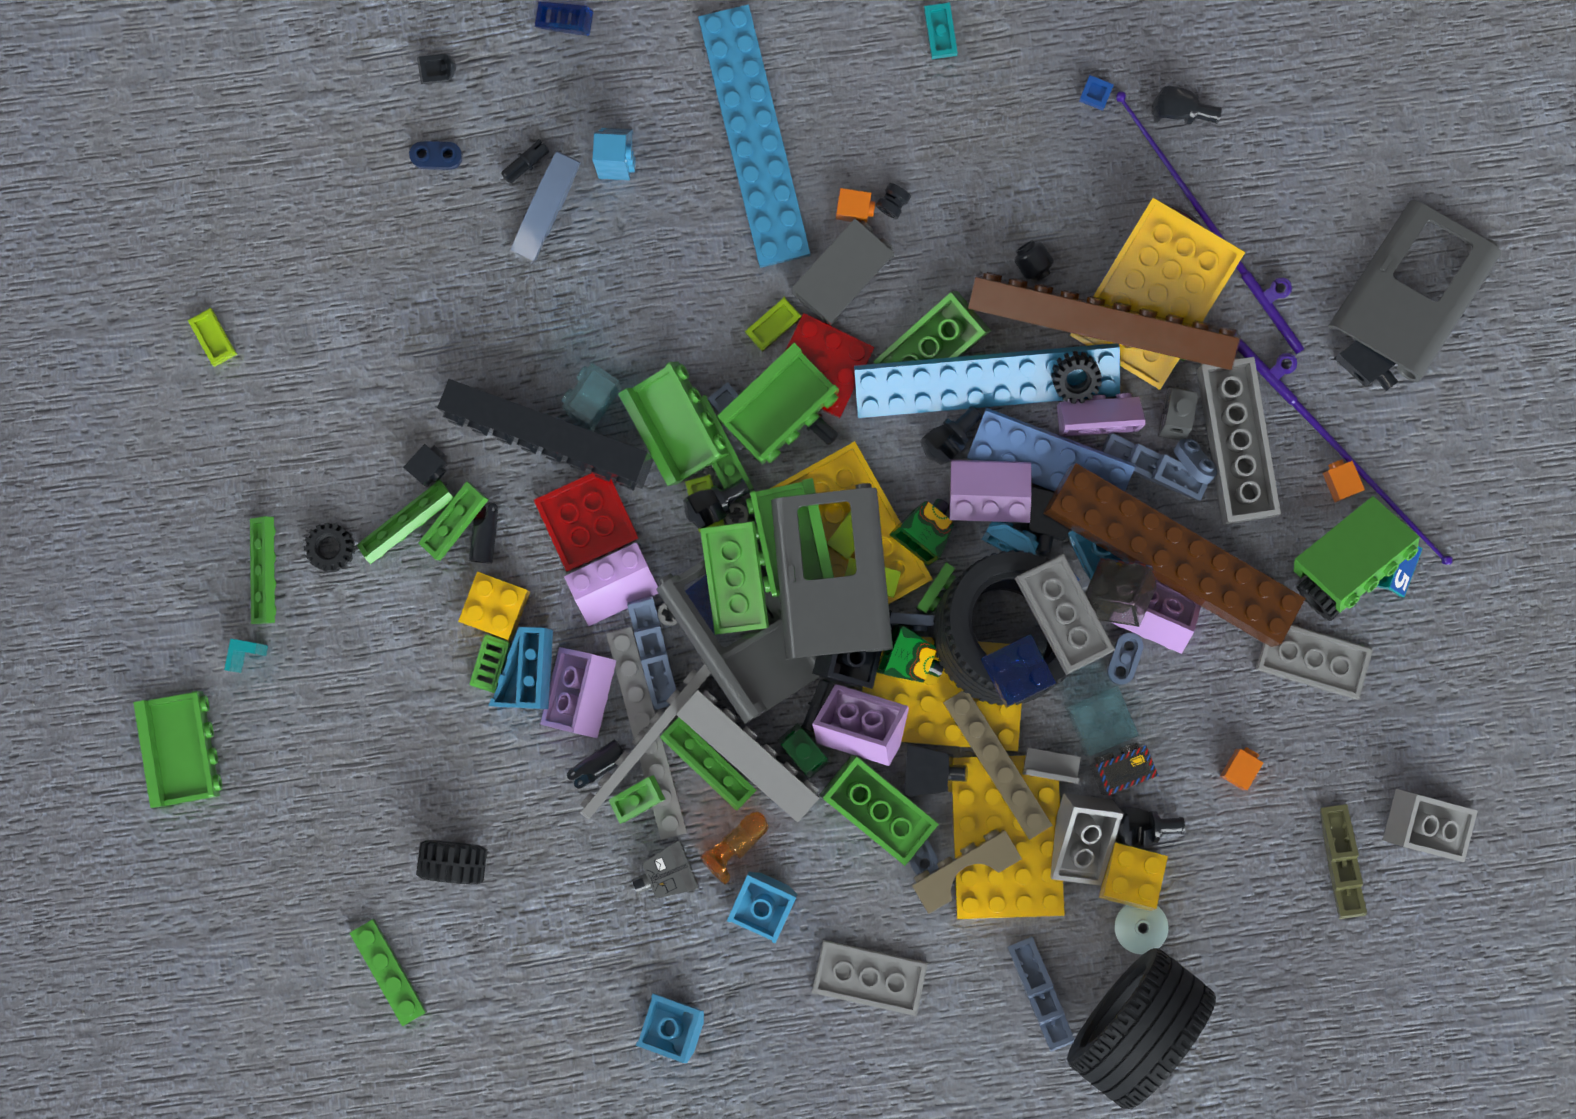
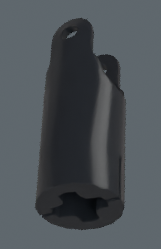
M495 503L488 505L487 516L484 505L481 512L479 511L473 520L469 561L493 563L498 507Z
M614 739L570 769L567 773V778L575 780L574 786L577 789H581L606 774L607 771L609 772L618 766L615 762L624 751Z

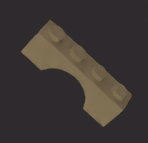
M997 828L983 836L985 841L977 846L972 842L960 850L962 854L955 859L949 856L938 862L939 868L929 873L928 870H925L913 877L916 882L911 885L928 914L952 901V883L955 876L963 868L973 864H983L999 873L1022 859L1005 830L1000 832Z

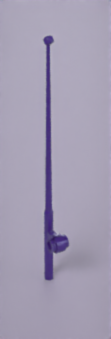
M1119 91L1116 96L1117 102L1123 104L1210 231L1225 240L1125 102L1126 93ZM1240 260L1236 268L1241 274V278L1297 355L1305 348L1273 304L1278 298H1286L1291 294L1293 290L1291 281L1284 277L1277 278L1272 282L1270 288L1264 292L1252 273L1246 269ZM1280 283L1286 286V290L1283 293L1277 290V286Z
M1240 339L1237 351L1244 358L1254 357L1256 370L1347 462L1353 461L1358 474L1442 559V564H1452L1453 558L1451 556H1444L1280 380L1284 374H1290L1297 368V358L1292 353H1283L1277 358L1276 365L1269 369L1247 344ZM1290 359L1292 362L1291 367H1283L1282 360Z

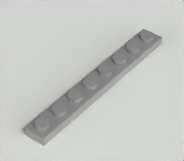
M629 627L607 633L606 636L612 658L616 660L615 669L635 739L642 730L647 733L653 726L649 721L655 715V710L648 690L633 628ZM660 734L641 756L640 763L644 778L646 779L654 775L666 799L652 807L660 838L663 840L685 834L687 830Z
M702 659L700 661L703 663V666L698 672L693 669L683 680L687 684L683 690L679 692L676 689L666 702L670 704L664 712L659 709L649 721L653 726L648 732L645 733L642 730L632 741L636 745L630 753L624 751L617 759L615 764L618 765V768L613 774L607 771L597 783L601 786L595 795L590 792L580 805L583 807V810L580 814L586 819L592 817L676 716L678 711L711 674Z

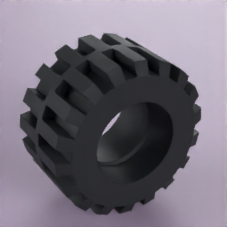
M422 841L419 846L416 875L421 879L469 885L483 883L488 849L480 845L459 842Z

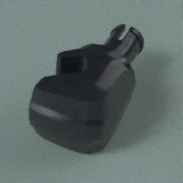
M1170 85L1161 89L1152 104V115L1156 123L1162 118L1184 119V123L1187 125H1191L1195 119L1218 124L1222 112V107L1199 103L1198 94Z
M970 406L956 421L946 419L943 425L933 428L920 441L926 457L940 465L948 463L965 448V444L969 441L966 433L982 419V415L973 406Z
M743 478L723 490L721 488L718 489L714 485L711 489L693 493L683 500L686 518L698 529L706 528L725 518L731 512L729 509L730 503L749 494L750 490Z
M1140 808L1120 809L1123 812V817L1118 835L1120 842L1125 845L1149 847L1153 843L1159 842L1161 834L1185 833V821L1182 817L1161 819L1157 811L1148 812Z

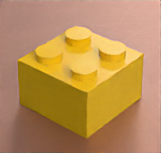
M477 572L458 622L512 641L530 591Z
M1114 843L1102 881L1099 898L1149 911L1157 909L1168 856Z

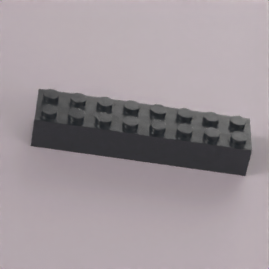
M448 379L437 407L443 413V418L447 419L451 424L463 427L465 423L467 427L478 434L487 436L488 432L492 433V436L497 438L496 440L508 445L516 442V445L520 446L522 450L532 454H536L538 450L542 452V455L546 456L545 458L551 461L561 463V460H565L575 470L585 473L586 469H589L591 473L595 474V477L608 482L611 478L616 479L620 486L632 491L635 490V487L643 489L654 461L647 451Z

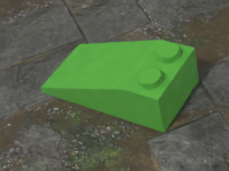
M953 291L873 362L881 364L961 357L985 337L991 329L974 310L968 309L969 304L958 291Z
M855 755L849 757L819 794L821 798L904 866H906L939 825Z

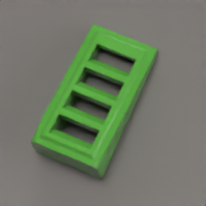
M485 634L469 685L495 693L498 679L503 672L512 643ZM489 645L502 648L501 653L489 650ZM486 654L499 658L498 664L485 660ZM482 665L495 668V674L481 670ZM479 675L493 679L492 684L478 680Z

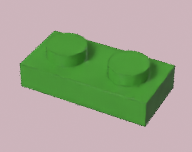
M947 562L945 563L916 607L917 610L924 614L928 609L932 612L941 600L937 595L943 587L948 589L956 577L952 574L955 569Z
M653 775L609 799V802L621 824L666 799Z

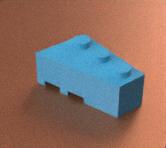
M601 128L594 133L592 160L599 179L630 180V172L635 173L636 157H634V150H632L633 129Z
M538 627L518 628L507 656L508 660L504 671L500 674L497 689L488 706L549 709L553 643L552 629Z

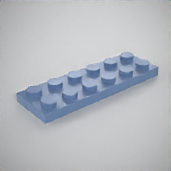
M988 408L985 409L967 455L968 459L978 461L1031 462V483L1052 491H1056L1067 469L1075 463L1124 492L1135 469V464Z

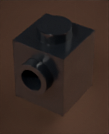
M424 444L403 468L427 488L433 480L437 482L446 473L445 467L448 464L443 460L446 455L435 445L429 448Z

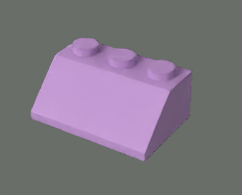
M1132 393L1117 394L1114 399H1106L1105 395H1094L1092 399L1085 400L1084 403H1080L1079 399H1076V404L1071 403L1070 399H1068L1067 402L1063 400V402L1057 405L1059 436L1062 437L1138 432L1145 426V417L1140 398L1132 397Z
M951 460L950 520L1030 523L1031 462Z
M637 542L564 576L588 626L627 609V602L659 594L656 590L658 585Z
M1129 568L1127 572L1129 578L1124 580L1108 622L1182 654L1195 631L1201 606L1156 579L1154 581L1150 576Z
M559 647L550 683L549 709H544L540 725L598 738L616 660Z
M835 684L813 722L816 743L889 766L901 745L909 708L897 702Z

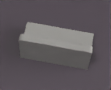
M1027 748L1023 774L1079 784L1078 772L1081 757Z

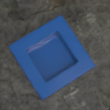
M1089 75L1079 102L1103 111L1114 84Z

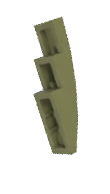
M1344 804L1320 808L1326 855L1339 919L1365 916L1367 909L1362 892L1363 881L1357 859L1359 853L1348 806Z

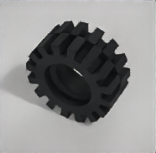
M1073 351V356L1069 357L1068 353L1064 354V360L1059 357L1056 360L1058 365H1053L1054 373H1051L1052 382L1058 396L1062 395L1064 401L1067 402L1070 399L1071 403L1076 404V399H1079L1080 403H1084V397L1086 396L1089 400L1092 399V392L1097 394L1099 392L1098 386L1102 384L1101 372L1094 358L1091 355L1088 357L1085 352H1081L1080 356L1077 351ZM1074 370H1083L1087 375L1085 381L1081 384L1071 385L1067 382L1068 374Z
M319 524L315 530L311 529L309 537L305 538L306 546H304V551L307 553L305 555L306 558L310 560L313 566L326 572H336L340 568L347 567L346 564L353 559L351 558L352 554H355V549L353 548L355 542L351 538L352 535L337 524ZM329 537L335 538L339 543L338 553L331 558L324 557L320 552L321 542Z
M1308 576L1297 586L1299 594L1306 598L1305 601L1310 604L1309 606L1314 608L1318 614H1321L1324 619L1332 621L1340 613L1336 610V602Z

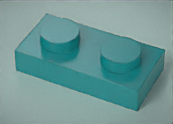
M950 2L924 6L931 59L957 56L958 51Z

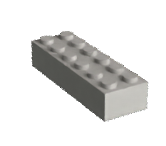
M1255 358L1236 359L1232 370L1207 364L1201 365L1197 369V376L1211 459L1217 469L1215 482L1222 524L1272 518L1280 515L1281 511Z
M697 690L676 715L796 822H799L819 799L816 795L818 789L807 779L802 783L796 777L798 771L787 761L782 765L775 758L778 753L769 745L765 744L764 747L759 745L755 741L758 736L747 726L741 729L735 723L738 718L727 708L721 711L716 706L718 700L705 690L701 693Z

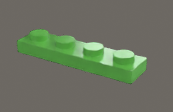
M706 395L702 396L701 404L712 415L715 430L723 436L727 444L726 450L728 455L711 464L723 488L743 478L749 490H753L754 488Z
M441 480L437 481L359 542L357 547L364 558L372 564L375 560L384 556L397 543L403 541L412 531L425 524L435 513L444 509L454 497Z
M264 516L250 519L251 624L275 623L276 580L274 578V563L276 555L274 552V517Z
M680 717L660 736L676 754L736 811L756 791L748 781Z
M375 919L350 932L352 939L400 1024L404 1026L425 1014L427 1011Z

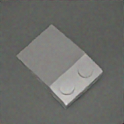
M1396 789L1382 841L1465 862L1478 811Z
M1069 793L1063 794L1056 817L1051 879L1101 886L1123 817V812L1113 800Z

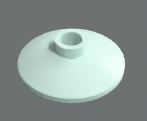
M1125 905L1117 914L1115 934L1119 943L1125 949L1135 954H1144L1150 949L1160 948L1165 942L1168 934V921L1166 915L1158 906L1157 909L1149 911ZM1141 923L1147 924L1148 928L1145 933H1140L1138 930V926Z

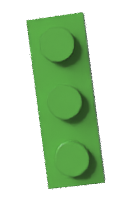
M466 481L418 544L435 560L441 561L489 499L472 483Z

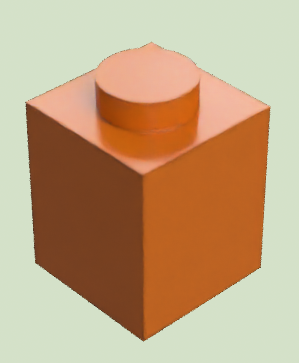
M840 188L836 220L852 222L856 219L859 222L863 220L867 223L868 217H873L875 201H871L872 193Z
M1343 459L1329 464L1330 470L1322 473L1334 502L1365 490L1353 461L1344 463Z
M1247 747L1244 750L1235 749L1220 777L1242 790H1248L1263 762L1258 760V753Z

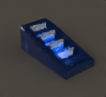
M539 1L534 27L589 36L593 10L585 5ZM548 9L551 10L550 22H546ZM558 11H561L560 22L557 23ZM569 13H572L571 22L567 24Z

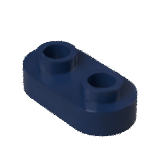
M420 141L415 143L409 151L411 162L419 169L453 170L461 164L463 159L462 151L453 142ZM421 150H425L427 152L426 156L423 158L418 157V153ZM452 151L453 155L450 158H445L444 153Z

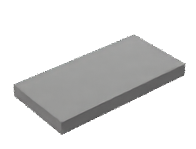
M1064 554L1015 578L1066 675L1115 651Z
M1291 625L1281 645L1270 647L1262 643L1255 670L1359 700L1373 648Z
M823 939L812 993L917 1016L928 962Z

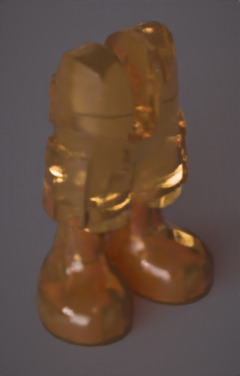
M760 812L746 815L736 828L722 838L723 841L700 856L705 866L724 885L730 881V874L726 868L730 858L735 855L741 859L767 833L769 826L765 817Z

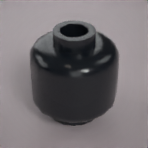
M1031 240L1016 250L1017 255L1014 261L1026 279L1036 278L1037 281H1040L1051 273L1049 268L1053 265L1054 260L1042 242L1035 243Z

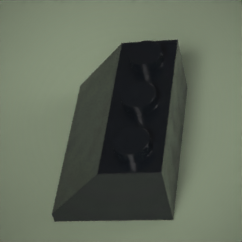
M859 651L816 656L812 674L873 689L882 651Z

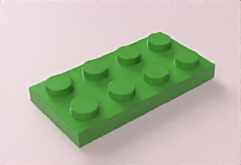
M754 521L700 528L715 635L768 628L769 623Z

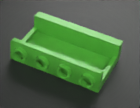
M793 343L717 417L762 465L766 461L772 463L781 454L779 449L785 443L788 445L792 444L800 436L798 431L805 424L808 427L811 426L819 418L817 413L824 406L828 409L839 398L837 396L839 388L833 385L803 355L802 350Z
M679 361L667 363L664 369L643 382L618 393L667 486L681 483L728 455L725 439L715 430L712 415L704 409L700 402L702 398L699 391L692 387L688 380L689 373Z
M813 478L762 491H750L751 498L746 499L749 514H755L756 538L760 540L762 550L758 551L760 566H766L767 576L763 577L765 592H771L772 597L780 596L771 500L781 497L815 494ZM819 505L802 506L798 509L804 578L806 580L834 578Z
M1372 496L1296 557L1294 572L1300 578L1307 575L1336 602V610L1342 612L1345 608H1352L1366 591L1368 593L1373 591L1384 576L1389 577L1394 574L1399 564L1405 559L1407 561L1411 560L1418 552L1419 536Z
M192 691V693L133 702L150 808L220 796L219 790H222V779L220 774H216L215 764L218 763V754L216 749L212 748L211 737H214L212 723L208 722L206 711L210 709L207 695H204L203 691Z

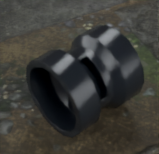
M889 183L885 189V196L878 200L876 207L885 215L898 219L902 213V206L909 202L911 195L900 186Z

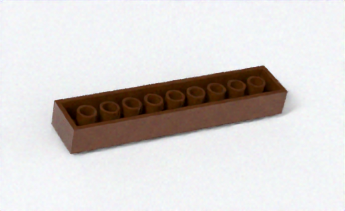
M989 272L983 273V276L975 277L968 309L1232 370L1241 339L1240 335H1236V329L1221 326L1218 331L1210 329V323L1194 320L1193 324L1183 322L1184 317L1168 314L1166 318L1157 316L1158 311L1142 308L1140 312L1131 310L1132 305L1116 302L1113 306L1105 304L1106 299L1090 296L1087 297V300L1079 298L1080 293L1068 290L1061 291V294L1054 293V287L1042 284L1035 285V288L1028 287V281L1016 278L1009 279V282L1002 281V275Z
M1077 463L1067 469L1043 513L1127 563L1131 562L1135 565V568L1151 576L1150 574H1152L1157 581L1270 647L1282 644L1306 599Z

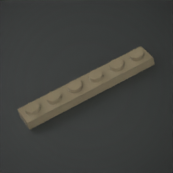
M961 691L943 702L1028 839H1032L1051 827L1052 824L971 695Z

